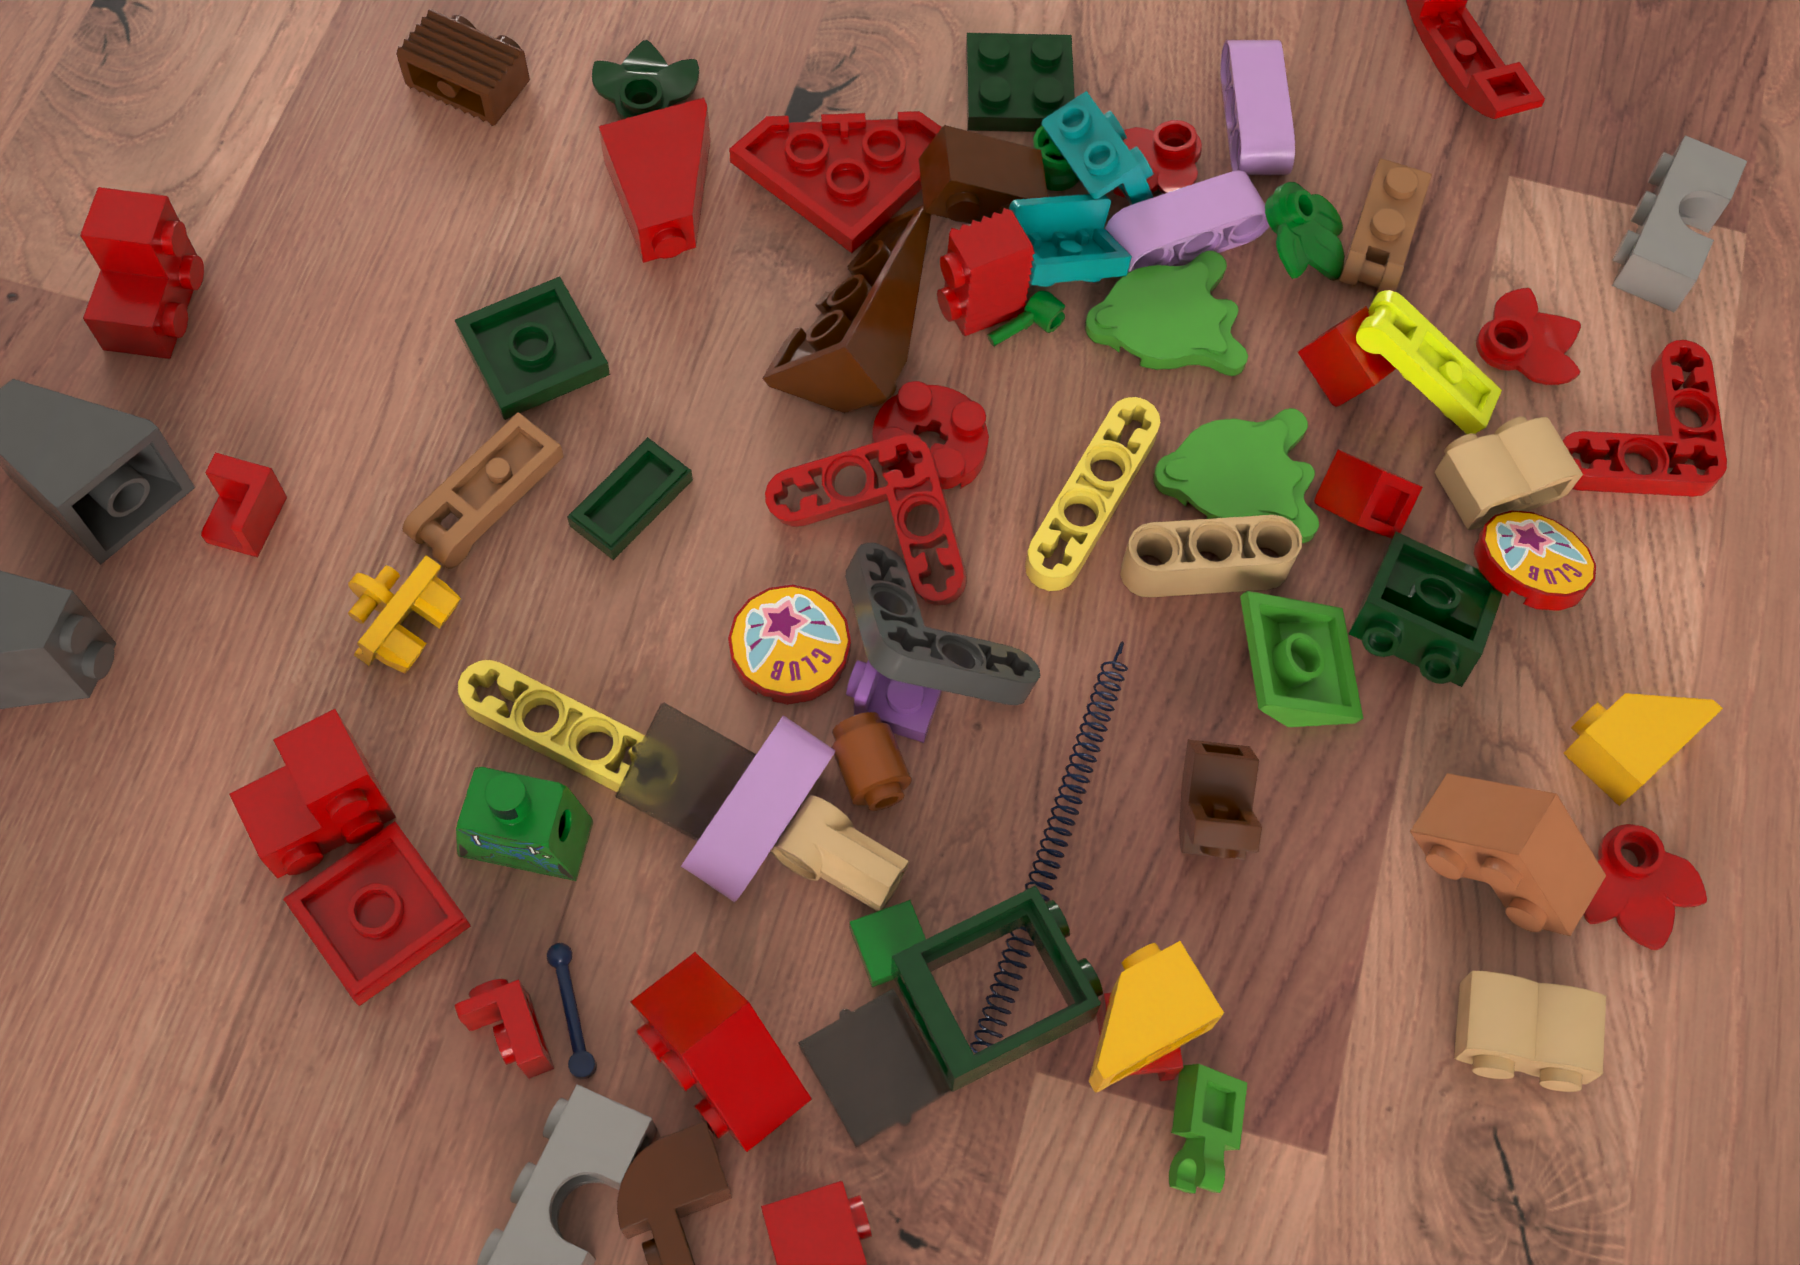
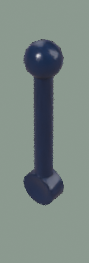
M555 943L547 951L548 964L556 969L573 1055L568 1062V1068L574 1077L587 1079L595 1073L596 1061L593 1055L586 1051L568 966L572 960V950L567 944Z

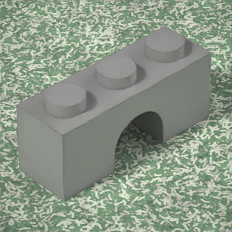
M1686 135L1673 156L1663 152L1648 180V183L1656 186L1654 193L1645 191L1630 220L1639 225L1636 233L1630 230L1627 231L1614 255L1613 261L1621 264V267L1612 286L1675 312L1696 283L1714 241L1694 232L1686 225L1709 233L1731 201L1747 161Z
M578 1084L569 1101L560 1098L551 1110L543 1130V1137L548 1138L549 1141L537 1165L528 1162L521 1171L510 1197V1201L517 1205L504 1231L496 1228L490 1234L480 1253L477 1265H594L596 1259L588 1251L563 1239L559 1229L561 1206L573 1190L585 1184L602 1183L619 1190L630 1164L641 1151L652 1143L656 1135L657 1128L653 1119Z

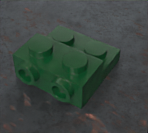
M1395 532L1385 551L1373 582L1361 603L1349 635L1362 640L1365 649L1373 655L1379 657L1394 655L1418 666L1421 674L1431 682L1438 684L1452 682L1462 687L1483 654L1503 594L1491 585L1479 569Z

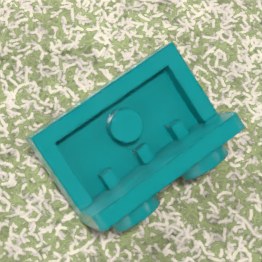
M1087 91L1042 120L1045 132L1093 199H1099L1117 186L1131 205L1153 198L1146 180L1153 175V171L1146 158L1137 146L1131 150L1128 149L1123 142L1127 139V136L1115 115L1110 110L1103 114Z
M1089 194L1017 199L1011 202L1009 210L1013 211L1032 243L1035 252L1033 254L1034 261H1031L1033 267L1030 268L1032 274L1029 275L1031 280L1029 283L1031 285L1049 287L1059 282L1079 280L1098 282L1102 278L1127 276L1132 256L1104 228L1111 205V200L1106 195L1099 199H1093Z

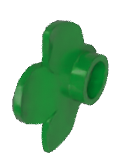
M1287 182L1278 186L1274 194L1269 196L1266 201L1265 214L1269 226L1277 234L1276 247L1286 271L1292 279H1296L1303 274L1309 264L1330 280L1339 279L1343 270L1345 255L1342 243L1337 237L1343 231V223L1336 208L1319 194L1311 195L1295 182Z

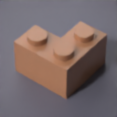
M1447 773L1410 830V833L1425 853L1427 864L1435 872L1453 880L1464 877L1488 883L1506 908L1505 913L1507 917L1517 926L1530 932H1540L1543 929L1571 936L1606 877L1605 872L1557 793Z

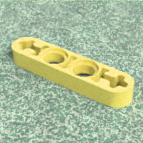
M1128 397L1117 401L1110 409L1033 537L1027 552L1025 568L1030 581L1038 588L1047 591H1060L1069 587L1076 579L1151 451L1161 422L1157 409L1147 400L1138 397ZM1132 420L1139 421L1142 424L1141 428H1137L1133 432L1126 448L1119 443L1124 425H1129ZM1099 460H1110L1119 465L1123 475L1114 481H1103L1093 474L1091 465ZM1073 504H1083L1094 511L1096 520L1088 526H1076L1067 520L1064 510ZM1062 538L1068 543L1065 547L1062 564H1056L1052 570L1044 567V558L1052 556L1058 546L1059 539Z
M493 660L478 661L468 666L461 674L458 681V694L467 713L476 721L637 803L647 806L658 805L669 800L676 792L679 784L677 761L672 751L663 744L500 662ZM494 681H497L502 696L514 702L511 715L506 703L494 696L488 695L481 703L475 689L479 685L489 688ZM538 705L552 706L559 712L557 723L546 732L537 733L530 731L524 725L527 713ZM592 732L605 733L613 740L611 751L599 760H589L578 753L580 741ZM626 747H631L628 750L631 762L642 768L649 769L654 762L660 763L661 773L664 777L662 781L651 778L645 786L641 785L638 771L634 767L622 762ZM620 766L619 773H614V771Z

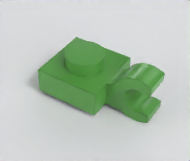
M1201 1064L1183 1065L1178 1078L1171 1133L1186 1138V1142L1171 1162L1169 1169L1170 1187L1189 1194H1195L1197 1187L1213 1193L1221 1192L1225 1181L1224 1151L1240 1150L1247 1082Z

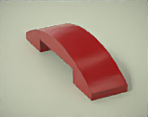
M1406 0L1416 30L1436 68L1454 92L1470 107L1492 119L1542 107L1545 98L1520 62L1509 65L1504 64L1466 8L1468 0Z

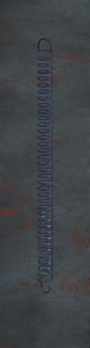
M1123 641L1118 647L1114 660L1104 662L1100 666L1102 672L1097 675L1099 682L1093 686L1095 692L1090 695L1092 702L1087 704L1088 713L1083 716L1085 723L1079 727L1082 733L1076 736L1078 743L1072 747L1074 754L1069 756L1071 764L1065 767L1067 775L1062 777L1064 785L1058 788L1060 795L1054 799L1057 806L1051 808L1053 817L1047 820L1050 827L1043 831L1046 837L1040 840V845L1043 849L1036 852L1039 860L1032 863L1035 871L1028 874L1031 882L1025 884L1026 890L1029 884H1035L1050 891L1054 889L1049 884L1035 881L1031 875L1039 873L1046 878L1057 879L1055 874L1041 871L1036 868L1035 864L1043 862L1052 868H1061L1057 862L1042 859L1039 853L1046 851L1055 857H1065L1060 851L1045 848L1043 841L1049 840L1062 847L1069 846L1067 842L1061 839L1050 838L1046 832L1047 830H1054L1061 835L1072 836L1069 830L1053 827L1050 821L1057 819L1070 826L1076 824L1072 819L1056 816L1054 809L1060 808L1072 815L1079 814L1077 809L1059 805L1057 800L1058 798H1064L1074 804L1083 803L1078 797L1064 795L1061 789L1067 787L1076 793H1086L1084 788L1067 784L1064 779L1071 777L1081 783H1090L1087 777L1071 774L1068 768L1074 766L1086 773L1094 772L1090 766L1074 763L1072 757L1078 756L1087 762H1097L1094 756L1086 753H1077L1075 748L1081 745L1092 752L1101 751L1094 744L1080 742L1079 737L1084 735L1096 742L1104 741L1102 736L1096 733L1084 732L1082 727L1088 725L1094 730L1101 732L1108 730L1106 726L1100 723L1088 722L1086 716L1091 714L1098 720L1111 721L1108 715L1101 712H1091L1089 707L1094 704L1105 711L1111 712L1115 710L1108 703L1094 701L1093 696L1098 694L1108 701L1118 700L1114 694L1097 691L1096 687L1101 684L1109 690L1121 691L1119 685L1113 682L1101 681L1100 676L1104 674L1108 678L1119 682L1125 680L1119 673L1103 670L1106 664H1112V668L1124 672L1128 670L1126 665L1116 662L1119 654L1122 653ZM1115 664H1116V665H1120V666L1124 667L1125 669H1121V668L1115 667ZM1108 674H1113V675L1119 676V677L1122 678V679H1118V678L1112 677V676H1110V675H1108ZM1105 684L1113 685L1119 689L1111 688ZM1102 694L1112 696V697L1115 698V699L1108 698V697H1106V696H1104V695H1102ZM1098 704L1108 706V707H1110L1111 709L1102 707V706H1100V705H1098ZM1097 715L1104 716V717H1106V718H1108V719H1104V718L1098 717ZM1093 725L1100 726V727H1102V728H1104V729L1097 728V727H1095V726H1093ZM1041 894L1044 901H1050L1049 897ZM1024 926L1018 928V929H1022V930H1024L1025 932H1027V930H1026V928H1025ZM1010 932L1013 937L1005 941L1009 949L1001 952L1005 959L998 962V967L1001 971L994 974V978L998 983L990 985L993 994L986 997V1001L990 1006L982 1008V1012L987 1018L978 1020V1024L982 1028L974 1032V1036L978 1041L970 1043V1048L974 1053L978 1052L973 1047L974 1044L986 1045L988 1047L993 1045L979 1038L977 1033H989L999 1038L1004 1037L1001 1033L984 1027L981 1021H992L999 1025L1007 1026L1006 1022L990 1017L985 1010L994 1009L1004 1014H1012L1011 1011L997 1007L989 1001V998L995 997L1015 1003L1013 998L998 994L993 989V986H1004L1012 991H1019L1018 987L1000 981L997 975L1004 974L1017 980L1023 979L1021 975L1007 972L1001 967V963H1011L1019 968H1027L1021 962L1010 960L1005 956V952L1011 951L1024 957H1031L1030 953L1014 949L1008 942L1010 940H1018L1023 944L1034 946L1033 941L1017 937L1013 932Z

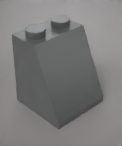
M12 379L0 388V466L12 481L100 565L195 488L159 428L150 420L16 379Z
M0 571V709L90 698L98 680L103 679L111 669L116 642L72 590Z

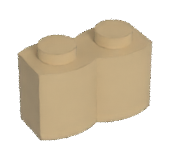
M1524 416L1506 422L1494 434L1477 437L1476 434H1467L1454 440L1445 448V455L1434 472L1468 530L1483 527L1496 514L1511 510L1529 511L1554 502L1568 495L1583 475L1549 418L1540 417L1527 420Z
M1471 971L1460 982L1454 1059L1473 1064L1472 1072L1479 1076L1494 1079H1510L1514 1077V1071H1520L1540 1077L1539 1084L1544 1088L1562 1092L1582 1090V1084H1589L1603 1075L1606 995L1573 986L1537 983L1509 974Z

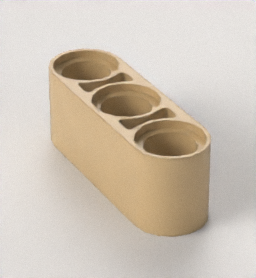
M1277 515L1151 522L1143 524L1133 531L1123 557L1120 576L1123 584L1129 591L1141 597L1268 590L1276 588L1285 582L1302 548V536L1299 528L1291 520ZM1259 548H1269L1275 551L1279 558L1269 557L1263 554ZM1199 552H1211L1217 555L1221 561H1209L1203 558ZM1150 555L1158 558L1163 564L1158 566L1149 565L1143 562L1139 556Z

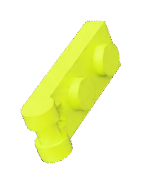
M1391 290L1379 292L1369 307V317L1363 320L1357 331V344L1366 352L1381 354L1406 380L1418 388L1447 418L1451 419L1466 434H1476L1485 429L1502 390L1402 295Z

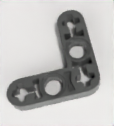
M864 543L857 548L846 569L845 577L866 656L870 664L879 673L895 681L1007 705H1020L1025 702L1041 676L1038 665L1028 654L1012 646L925 627L903 559L888 547L877 543Z

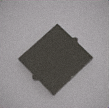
M664 702L660 704L642 742L633 745L632 753L635 757L615 797L698 841L756 754Z
M894 989L887 991L852 1012L849 1009L841 1010L839 1020L798 1042L799 1048L856 1148L897 1123L901 1126L909 1125L911 1115L951 1092L936 1060Z

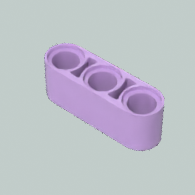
M1226 40L1221 54L1220 74L1232 171H1245L1247 175H1288L1291 173L1294 164L1295 134L1282 44L1280 40Z
M1237 170L1127 206L1112 216L1105 229L1132 256L1128 269L1129 273L1137 268L1153 265L1182 266L1191 262L1202 252L1215 251L1221 253L1247 244L1261 236L1270 226L1266 219L1263 199L1247 173Z
M783 715L681 867L733 902H736L831 760L835 750Z

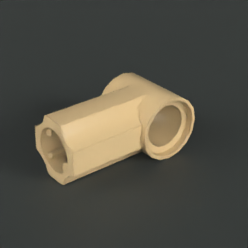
M814 795L806 796L771 849L772 854L778 861L798 875L812 881H818L821 877L876 911L882 910L888 904L909 865V861L854 829L852 821L837 807Z

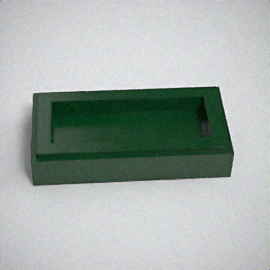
M647 437L567 516L569 526L614 560L693 481L692 470Z

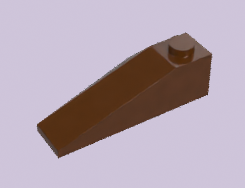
M924 205L889 219L875 232L847 266L853 276L843 281L833 291L825 292L815 304L821 314L806 332L802 328H795L784 341L762 378L769 387L842 413H847L867 405L877 407L894 394L897 388L895 383L908 359L932 215L924 212Z

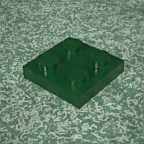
M967 33V131L1036 132L1042 126L1044 118L1073 100L1075 95L1072 35Z
M560 276L454 320L458 333L504 420L513 417L518 412H525L610 375L609 365Z

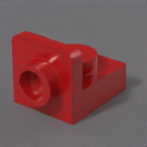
M495 979L482 983L469 992V999L454 1005L458 1019L469 1031H474L503 1020V1023L493 1026V1032L506 1065L516 1062L517 1066L529 1079L554 1069L531 997L519 979L508 983L507 979Z

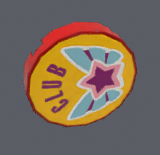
M1511 510L1494 515L1483 526L1479 533V539L1475 544L1474 557L1479 570L1491 585L1506 596H1509L1511 591L1525 597L1526 599L1523 604L1534 609L1560 611L1576 606L1595 582L1596 563L1589 548L1573 531L1551 518L1534 512Z
M793 584L771 587L748 599L734 616L728 637L732 668L743 685L756 695L758 692L763 696L772 698L773 702L786 705L812 701L830 691L841 678V673L846 668L851 652L848 622L836 603L816 589Z

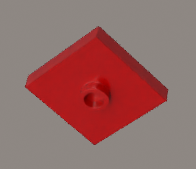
M395 821L283 898L358 1006L364 1004L471 927L464 914Z

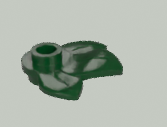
M643 40L628 54L621 65L609 61H595L592 69V83L600 96L615 104L618 116L621 119H626L670 107L689 98L699 82V65L696 59L681 60L668 65L653 44L648 40Z

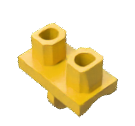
M426 555L395 595L389 590L400 578V574L388 565L384 566L375 579L359 572L348 582V586L359 599L349 610L348 615L358 623L363 624L374 609L380 612L358 641L357 645L359 648L354 653L355 657L368 666L376 658L391 668L404 674L407 673L425 649L427 643L401 624L413 610L440 629L461 600L444 581L437 577L441 565Z

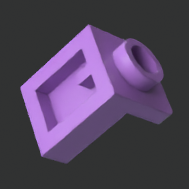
M857 660L849 679L846 695L854 698V715L876 712L879 714L882 723L890 725L893 733L924 743L942 691L895 681L879 673L870 664L869 660L867 663Z

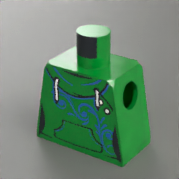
M475 767L457 822V855L463 858L577 881L592 829L593 819L571 790L559 782L486 767ZM562 827L564 831L559 839L558 829Z

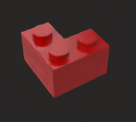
M98 187L80 234L100 268V273L83 319L104 351L171 359L177 338H182L187 329V309L193 291L198 290L203 282L204 264L202 258L197 255L187 236L186 227L179 220L168 196Z
M336 709L273 739L285 766L229 794L259 858L277 879L286 874L298 875L313 869L323 860V855L346 843L358 844L367 841L383 829V824L396 818L367 759Z
M696 952L692 953L630 1001L645 1023L636 1030L637 1035L659 1063L663 1062L667 1070L685 1092L693 1085L696 1087L703 1099L693 1107L703 1122L706 1121L708 1128L717 1139H720L729 1132L740 1146L748 1152L812 1100L750 1002Z

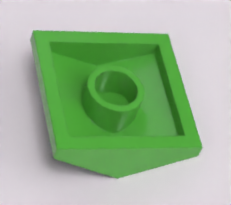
M1246 591L1240 595L1258 709L1287 727L1354 724L1363 720L1343 608Z

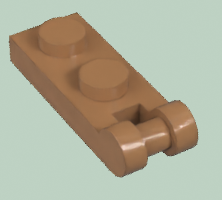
M1379 159L1339 278L1340 282L1355 286L1357 281L1377 287L1376 293L1384 290L1396 292L1432 177L1431 173L1386 159Z
M518 412L407 516L402 527L403 532L417 544L426 543L433 548V557L446 568L452 569L458 566L467 557L471 546L564 458L561 445ZM452 513L459 520L447 530L441 525V522Z

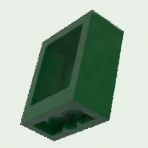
M1036 885L892 956L891 974L952 1092L1093 1021L1101 1006L1098 997L1103 995V988L1094 968L1086 958L1077 961L1065 939L1070 936V929L1063 912L1054 900L1045 903ZM1024 926L1068 1007L973 1054L931 972Z

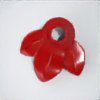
M1170 120L1157 126L1154 131L1141 127L1124 130L1127 139L1123 142L1129 150L1137 146L1153 171V175L1146 179L1152 193L1159 189L1160 192L1165 194L1196 183L1198 171L1195 163L1201 156L1202 142L1191 124L1181 120ZM1118 186L1113 189L1114 194L1126 198Z
M1521 288L1505 293L1499 298L1494 306L1493 320L1487 322L1481 328L1476 338V348L1480 357L1496 369L1505 371L1517 370L1529 380L1543 385H1561L1573 381L1580 374L1578 366L1565 353L1576 340L1581 329V323L1570 318L1538 312V304L1530 288Z
M1624 824L1610 830L1600 842L1598 863L1605 872L1606 877L1583 916L1589 924L1604 923L1616 917L1618 925L1633 941L1651 950H1659L1664 947L1673 930L1675 906L1683 908L1701 906L1707 902V896L1700 874L1687 859L1666 852L1661 839L1652 830L1644 826ZM1621 849L1630 850L1635 854L1638 861L1637 867L1632 866L1624 859Z

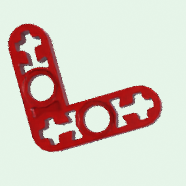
M1688 340L1673 341L1666 345L1651 367V380L1659 435L1578 431L1564 438L1563 443L1571 456L1573 453L1580 454L1582 462L1591 464L1588 469L1582 468L1580 460L1573 458L1583 475L1572 489L1579 491L1695 497L1708 493L1717 484L1727 470V457L1713 364L1709 353L1702 346ZM1673 362H1676V363H1679L1680 366L1672 365V364H1673ZM1683 371L1691 372L1684 381ZM1685 407L1695 411L1701 419L1702 426L1693 428L1684 425L1677 419L1675 408ZM1635 453L1643 456L1650 463L1652 473L1642 475L1630 470L1625 463L1624 455ZM1607 454H1609V459H1608V460H1603L1604 457H1605ZM1689 459L1693 460L1694 465L1685 463ZM1668 468H1673L1672 471L1668 474ZM1697 469L1705 470L1704 474H1697Z
M909 434L894 436L783 470L774 475L768 482L765 491V502L769 511L783 524L792 527L809 525L888 501L906 567L916 593L927 603L940 606L956 601L964 592L967 584L966 569L936 462L927 444L919 437ZM909 450L914 458L923 457V462L914 465V476L905 478L900 470L883 473L882 475L888 485L879 488L878 475L870 460L879 457V463L885 469L899 464L901 459L899 453ZM847 466L860 467L866 473V484L862 491L848 497L837 493L835 479L840 470ZM822 475V486L831 500L830 503L823 505L822 498L817 493L803 497L800 500L801 509L793 512L786 504H780V500L788 497L787 487L793 484L801 492L819 489L814 481V477ZM924 504L936 508L939 512V523L932 533L918 536L908 530L906 520L913 508ZM947 539L948 548H936L939 561L945 570L954 569L955 575L946 579V590L937 592L932 584H923V578L930 576L932 572L928 556L925 552H922L915 557L913 550L933 548Z

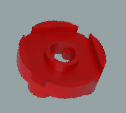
M911 381L902 385L898 394L888 399L877 413L873 424L872 443L898 435L909 434L919 437L918 435L922 432H936L940 434L941 439L946 441L944 445L934 443L930 449L936 462L943 489L954 488L959 484L963 488L970 484L983 468L987 455L989 434L986 426V413L983 407L959 391L945 386L926 385L920 381ZM906 450L899 453L901 458L899 464L885 469L882 468V473L900 470L905 478H910L915 475L914 465L923 462V457L914 458L911 452Z

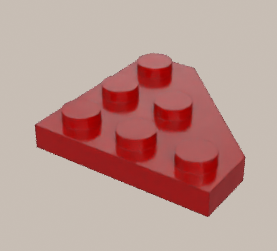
M920 111L898 112L897 119L866 120L865 113L821 114V122L789 123V116H766L729 148L730 163L850 253H853L922 189L918 158L942 127Z

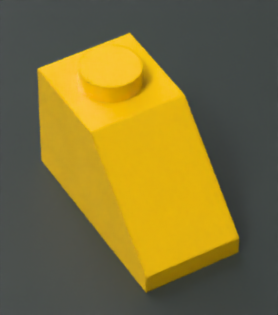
M1625 693L1608 710L1599 702L1594 704L1571 727L1579 737L1563 754L1620 806L1723 708L1712 699Z
M1181 941L1162 951L1156 943H1151L1132 953L1121 962L1124 971L1119 975L1111 991L1089 1077V1083L1095 1093L1208 1032L1223 1016L1222 1008Z

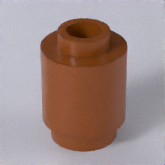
M876 712L860 713L836 725L832 730L835 739L832 749L835 750L834 756L853 804L858 806L867 805L870 811H879L899 803L905 796L903 790L911 784L912 778L890 725L882 723L879 714Z

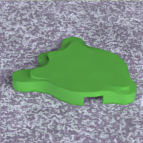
M1215 251L1202 252L1191 262L1182 266L1153 265L1137 268L1117 281L1105 300L1094 306L1087 314L1085 331L1093 342L1108 345L1117 352H1120V348L1123 347L1129 353L1141 358V367L1160 370L1176 369L1187 365H1200L1210 367L1224 375L1235 376L1244 370L1248 359L1246 349L1230 333L1239 311L1237 304L1228 299H1215L1211 295V292L1223 279L1227 267L1224 257Z
M1284 409L1271 419L1263 422L1223 419L1203 424L1190 433L1175 452L1162 457L1156 464L1153 474L1156 488L1162 494L1177 498L1185 506L1189 502L1198 511L1205 514L1207 519L1260 515L1283 516L1291 520L1299 528L1302 543L1313 539L1319 527L1317 515L1304 500V494L1314 479L1315 470L1309 463L1293 461L1288 456V453L1304 437L1308 428L1306 417L1297 409Z

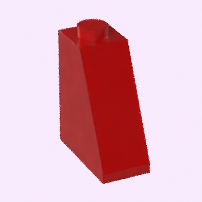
M704 97L598 126L604 162L643 263L659 258H673L683 251L696 248L711 142L708 106Z

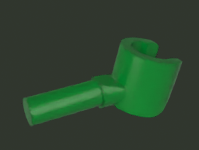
M1038 291L1030 298L1024 308V312L988 333V340L994 347L1018 332L1026 330L1033 323H1036L1046 333H1051L1065 319V314L1062 312L1065 309V304L1048 291Z

